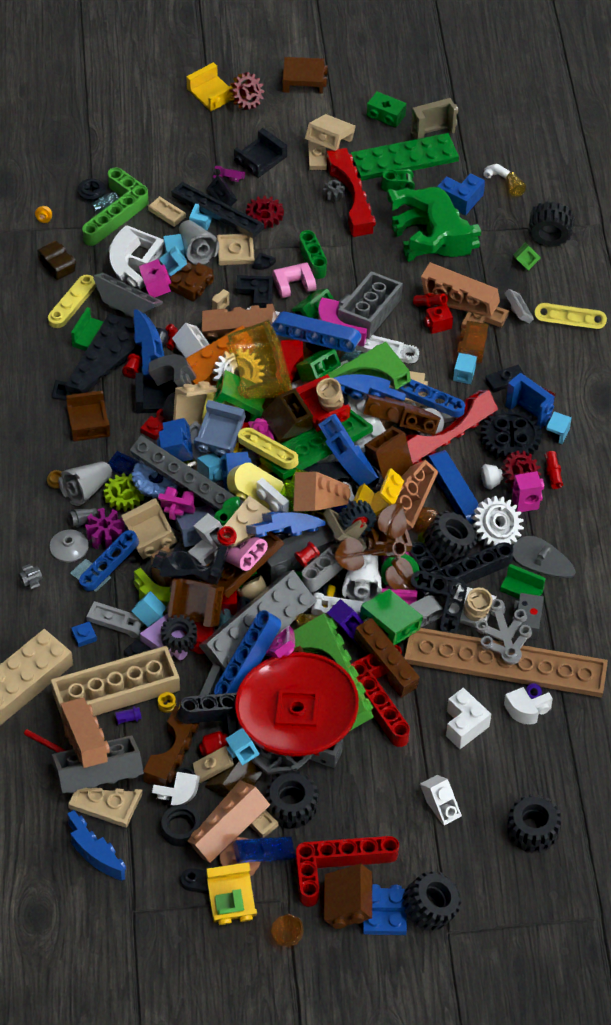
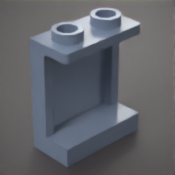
M208 400L206 404L207 412L198 437L194 438L195 448L199 451L214 452L222 457L225 453H233L238 440V433L242 429L246 416L244 409Z
M208 505L195 507L194 514L184 512L183 516L177 515L174 520L176 530H180L182 533L184 547L196 545L202 540L194 525L207 514L214 517L215 512Z

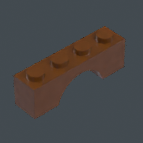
M372 618L355 628L354 640L365 653H371L379 660L386 671L390 685L401 698L418 687L419 675Z
M178 706L174 707L167 721L168 733L174 738L175 743L167 752L150 756L143 770V780L145 783L168 787L170 783H173L176 777L175 771L178 766L181 767L184 761L183 754L185 750H189L191 747L193 733L196 734L199 730L200 722L187 724L177 719Z

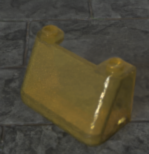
M270 320L227 335L229 340L226 343L229 353H233L236 358L241 378L240 385L237 386L241 397L244 396L245 399L274 398L293 389L282 346Z

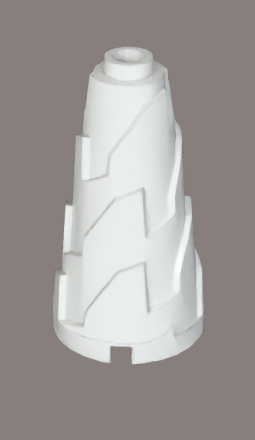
M362 536V539H363V541H364V543H365V542H366V536ZM363 555V567L354 571L348 570L342 586V593L345 599L347 596L350 600L366 602L382 593L381 576L378 570V555Z

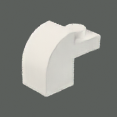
M524 687L505 695L504 706L514 720L523 724H535L538 720V714H545L551 709L553 698L550 693H546L531 699Z
M177 772L174 788L153 785L152 793L158 794L157 798L169 800L170 796H172L171 805H184L195 797L200 776Z

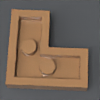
M497 307L492 316L468 312L461 328L476 334L479 333L484 322L502 328L509 311Z

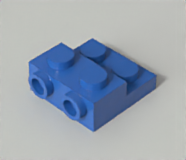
M372 884V919L363 922V934L406 935V907H403L402 904L405 889H402L400 885L381 888L380 885Z

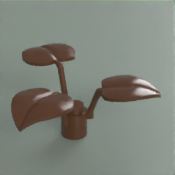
M403 503L387 506L380 512L377 518L378 529L386 533V537L392 541L388 542L384 549L362 552V544L356 538L344 539L337 547L334 554L335 560L338 565L349 571L358 570L363 567V555L385 552L388 557H394L391 561L393 566H389L385 573L387 584L395 590H415L411 584V577L414 574L412 566L408 560L401 558L406 553V545L398 539V537L405 533L407 527Z

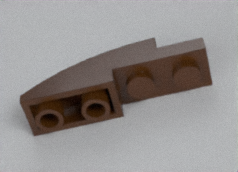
M369 394L362 413L365 415L396 422L401 427L435 435L441 419L429 411L386 396L380 398Z

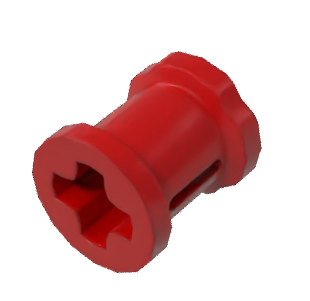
M130 354L127 358V364L122 368V373L126 377L136 378V373H138L139 367L143 364L142 357Z
M309 541L307 546L300 552L296 551L294 556L301 566L306 567L310 560L320 556V552Z

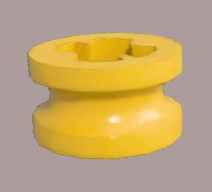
M170 692L160 694L158 697L159 709L164 713L172 712L176 706L175 696ZM167 700H170V703H167V705H164V702H167Z

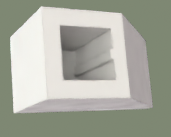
M436 775L420 783L428 805L443 825L462 816L448 779Z

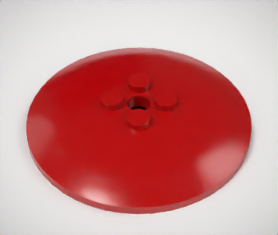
M292 652L286 657L284 655L280 658L271 657L254 667L239 686L235 707L239 725L245 730L253 743L279 755L306 756L332 747L348 734L358 715L359 698L353 679L338 663L318 654ZM297 706L303 708L299 712H295L292 710L294 707Z

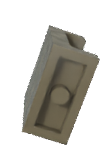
M451 98L414 107L412 109L411 124L413 137L415 139L424 138V134L448 128L451 134L455 133V127L457 126L456 116L458 114L457 105L453 103Z

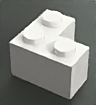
M210 514L205 515L194 525L202 540L188 551L190 556L202 563L201 565L203 566L211 563L219 547L222 545L217 539V533L223 526Z
M464 688L448 699L447 712L454 719L447 724L446 737L461 749L490 726L491 713Z

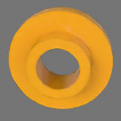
M47 206L38 207L35 211V217L42 223H48L52 219V211Z

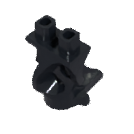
M222 544L208 566L201 565L202 563L193 559L187 552L172 548L170 552L159 550L158 554L154 556L151 567L160 569V576L170 577L171 579L184 577L218 585L225 567L230 545Z

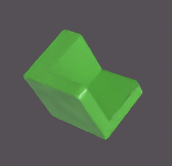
M526 242L514 253V257L528 271L541 258Z
M241 889L232 890V893L215 896L217 915L244 911Z

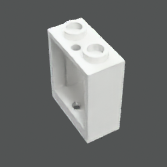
M126 226L138 236L141 243L140 246L149 249L143 259L133 255L129 257L128 265L133 270L140 272L138 266L159 259L164 254V240Z

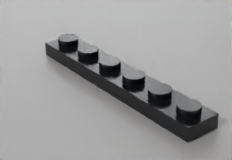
M181 182L171 191L172 197L193 208L195 203L199 204V211L251 238L256 237L264 229V223L184 182Z

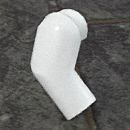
M493 164L484 169L483 175L486 178H491V176L499 174L506 179L510 171L499 164Z

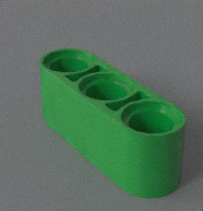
M304 230L300 233L299 238L301 254L305 262L309 264L314 278L322 279L327 274V259L315 233L310 230Z

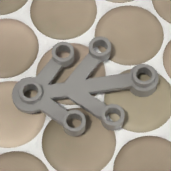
M500 599L492 600L490 613L496 617L500 631L488 626L485 620L478 621L476 623L477 631L480 634L485 633L489 635L481 639V645L485 650L490 649L501 654L502 659L506 663L514 665L520 661L522 657L520 649L527 638L531 637L532 630L528 625L520 627L527 619L526 612L523 609L515 611V619L508 628L503 615L506 610L504 602ZM520 627V636L513 644L511 639ZM490 636L503 641L505 647L493 643V639Z

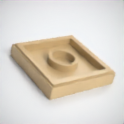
M245 234L217 235L219 242V265L254 263L253 238Z

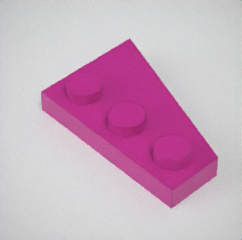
M290 625L274 638L265 654L266 656L280 658L284 655L286 657L294 651L295 635Z

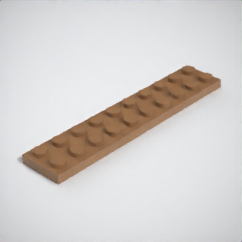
M420 628L419 631L409 636L405 659L412 665L527 685L536 683L544 688L596 697L603 696L608 660L523 645L520 649L522 652L520 661L517 664L510 665L502 659L501 654L490 649H483L481 645L482 638ZM493 640V643L505 647L504 642Z

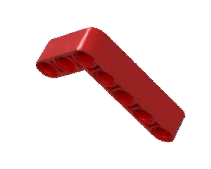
M395 645L398 651L402 654L401 648ZM372 654L353 662L351 666L353 665L357 672L360 673L356 678L366 690L364 696L369 699L373 706L371 712L375 720L394 746L403 747L407 745L410 727L377 681L378 678L386 675L385 669Z
M393 836L313 841L299 844L296 848V867L300 902L306 907H312L317 904L319 899L317 868L391 863L398 858L399 841ZM386 848H392L393 850L388 851ZM350 851L351 854H345L343 852ZM303 854H308V855H310V856H309V857H303V856H301V855H303ZM304 873H310V874H312V875H310V876H305V875H303V874H304ZM306 892H312V893H314V894H313V895H307V894H305V893H306Z

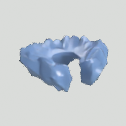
M135 464L134 472H132L133 483H135V487L144 496L154 499L158 498L160 493L164 494L167 487L177 489L178 486L163 477L161 483L151 482L149 475L156 478L158 473L145 464Z

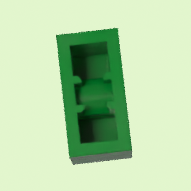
M376 91L367 103V116L397 128L406 116L407 103Z
M327 349L320 350L298 363L296 368L301 381L307 382L327 375V373L340 367L341 363L336 350Z

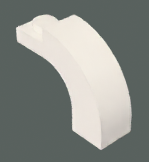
M125 226L115 236L111 244L110 262L119 281L123 283L127 281L132 287L136 286L141 290L145 286L143 278L128 265L130 255L141 243L138 236Z

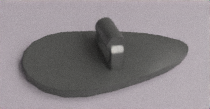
M525 536L519 538L513 545V558L516 563L524 568L556 578H572L576 574L568 558L541 538Z

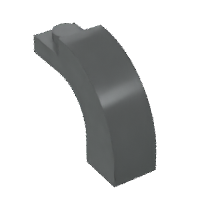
M166 355L149 362V374L157 386L174 380L177 387H183L184 384H191V381L196 379L195 372L181 355Z

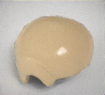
M258 576L245 583L242 589L238 588L237 593L240 597L244 596L252 601L266 589V583L262 576Z

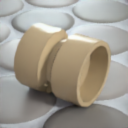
M334 378L321 380L316 387L321 408L327 412L341 408L344 399L340 383Z
M478 587L469 592L463 608L464 614L468 619L480 621L486 618L492 605V596L489 591Z

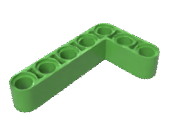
M115 167L108 171V186L121 197L83 225V241L88 246L98 244L144 209L149 203L147 187L120 168Z

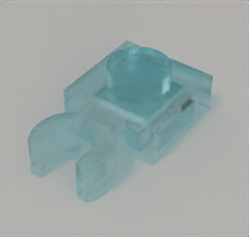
M116 192L108 193L92 204L95 209L103 208L104 210L113 201L118 200L119 197Z

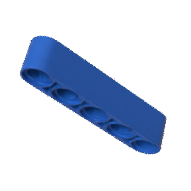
M280 312L271 325L272 331L279 336L344 352H352L362 337L361 333L355 328L289 312Z
M443 450L427 456L426 461L438 471L435 479L456 514L462 515L470 524H474L476 520H473L471 517L477 515L474 509L479 507V503L447 451Z
M265 610L260 611L256 615L216 684L214 694L238 692L243 679L254 667L261 663L279 632L281 620Z

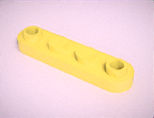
M81 276L48 315L51 327L61 328L65 326L96 288L93 276Z
M540 303L535 309L536 318L545 322L595 329L604 327L607 322L605 313L600 310L550 303ZM541 309H547V314L542 315ZM596 316L601 317V321L599 323L594 321V318Z
M243 428L239 431L238 442L282 468L293 469L298 465V454L252 428Z

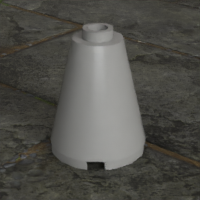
M191 220L181 223L179 233L181 234L188 260L196 265L198 262L201 264L210 262L209 259L215 257L219 251L217 238Z
M101 461L64 470L61 472L62 476L58 480L64 497L68 496L72 500L70 503L75 506L84 504L111 478L112 469L110 465Z

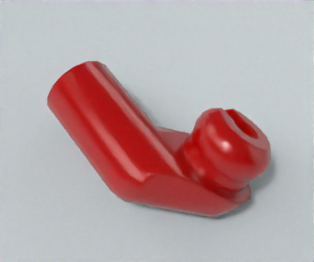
M169 324L165 328L169 333V341L166 347L169 350H174L176 343L172 338L179 330L173 324Z

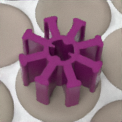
M101 508L98 509L99 519L89 514L87 517L88 524L85 525L86 538L88 541L92 539V545L95 549H99V545L103 541L107 549L112 544V540L115 541L125 532L123 518L118 519V512L113 509L111 514L105 517V509Z

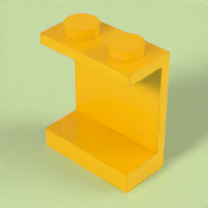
M214 62L186 76L187 89L210 111L234 100L230 98L233 93L229 92L233 87L228 86L218 77L217 65Z
M390 468L380 491L374 493L364 483L359 486L353 501H356V503H358V500L366 501L377 516L384 508L396 503L404 480Z
M249 862L206 869L213 922H219V925L230 924L233 919H240V922L253 920L252 916L257 915L249 874ZM241 889L244 911L217 915L215 896L232 893V890Z

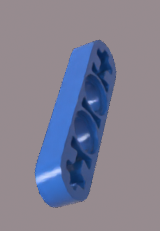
M411 379V382L398 388V391L406 394V398L452 417H461L465 412V403L461 399ZM426 392L428 395L422 397L418 393ZM436 399H443L445 402L442 403V404H439V403H436L435 400H436Z
M128 530L123 532L80 576L79 582L84 590H95L139 545V538L134 531ZM114 551H121L119 556L111 557ZM107 564L105 570L98 571L100 565Z

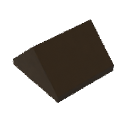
M237 757L232 758L234 766L211 777L205 787L226 797L239 780L255 786L262 776V772L251 760L242 766Z

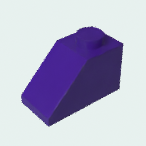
M340 599L327 614L330 618H333L337 626L355 644H358L354 640L355 628L364 622L350 606Z

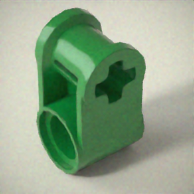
M384 170L381 181L382 190L385 192L389 189L401 190L409 188L414 190L415 183L412 181L414 177L412 170Z

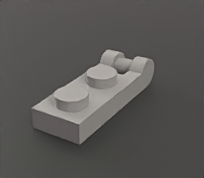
M95 601L86 616L87 621L126 633L132 638L139 636V629L144 625L133 613Z

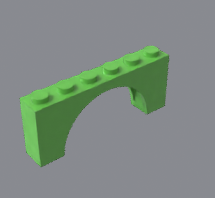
M386 341L376 345L368 352L360 354L357 358L343 364L338 369L327 373L330 378L351 374L380 377L390 380V386L395 390L411 382L409 369Z
M323 613L294 630V648L301 646L306 653L329 656L349 673L356 685L359 698L358 715L350 729L351 731L374 717L371 712L373 706L369 699L365 698L364 693L366 690L356 678L359 676L358 672L349 662L352 659L348 651L344 650L342 646L345 644L343 638L335 630L338 628L333 618L329 619Z

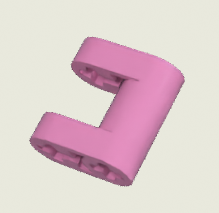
M307 262L272 270L273 280L281 299L291 296L290 282L301 280L307 293L317 289L315 278Z
M253 537L236 547H230L226 562L242 570H250L267 551V542L262 538Z

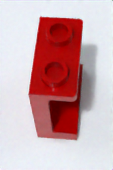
M328 374L295 388L312 413L313 427L317 432L321 431L318 424L332 414H336L340 422L350 418L351 407L349 404L345 406L343 404L341 408L332 412H327L321 408L316 387L321 380L330 378Z

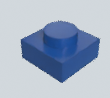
M90 621L71 628L78 647L97 641V636Z

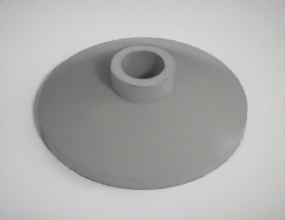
M63 530L54 535L50 541L51 554L62 562L78 561L88 551L87 538L76 530Z

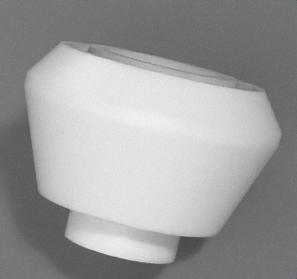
M484 464L481 468L484 487L491 490L499 485L501 480H503L502 470L498 469L497 466Z

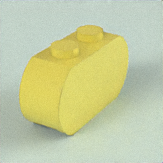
M244 463L234 467L227 476V486L231 493L236 495V497H240L242 501H245L250 495L268 509L269 504L261 500L256 494L258 480L264 478L284 497L286 494L285 486L281 480L252 463Z

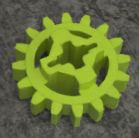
M122 473V477L116 474L114 480L109 478V484L105 483V490H103L105 502L109 503L111 508L116 506L117 511L123 508L124 512H126L129 507L133 510L134 505L140 506V501H144V495L140 493L135 487V483H133L132 474L128 477L125 476V473Z

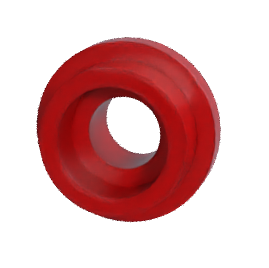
M224 526L218 531L217 539L221 544L229 546L236 542L237 533L232 527Z

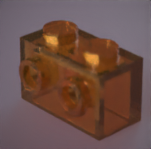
M467 321L466 328L462 327L461 338H463V341H459L458 352L477 356L476 362L482 363L489 324Z

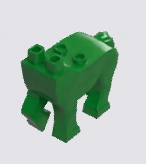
M428 187L418 190L409 188L387 190V200L391 202L392 211L398 209L403 204L414 207L392 217V228L396 237L401 236L403 231L411 225H426L427 236L418 231L409 241H403V252L408 262L414 260L419 255L429 253L450 257L471 255L472 249L480 247L478 236H481V229L479 225H469L467 220L462 219L458 209L454 208L450 197L443 189Z

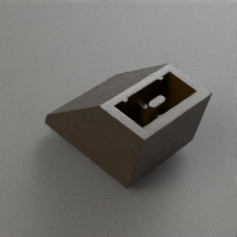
M295 388L278 395L262 413V417L267 421L269 428L279 443L313 429V415Z

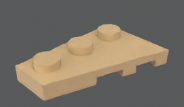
M250 495L224 525L232 527L237 533L236 542L230 545L232 548L254 535L247 533V525L263 522L262 514L272 512Z
M83 788L74 792L68 806L72 810L127 828L143 792L135 789V791H124V789L111 791L103 790L102 788Z

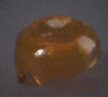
M422 507L414 525L416 532L421 531L424 534L427 527L436 515L439 514L438 511L434 508Z
M286 914L278 917L273 922L271 933L277 944L283 947H291L297 945L302 940L304 927L299 917Z

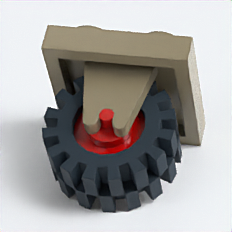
M358 500V503L353 501L352 505L348 503L346 505L347 508L343 507L341 509L342 512H339V514L328 508L323 514L327 519L326 524L334 532L333 537L339 543L347 538H356L361 542L363 552L367 546L361 534L365 535L366 530L368 532L371 531L370 527H374V523L377 521L370 504L366 501L362 502V500Z

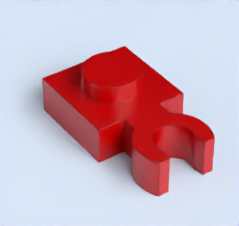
M163 409L157 411L156 418L153 416L149 417L140 428L141 433L154 440L159 438V431L163 430V422H167L162 416Z

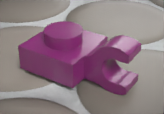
M215 166V169L220 170L219 176L221 177L227 176L229 180L239 182V179L245 178L244 171Z

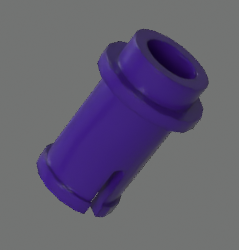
M530 683L526 688V692L531 699L541 696L542 689L538 684ZM532 688L537 689L535 693L530 692Z
M133 706V709L115 712L118 725L134 720L138 722L139 719H142L139 707L135 708Z

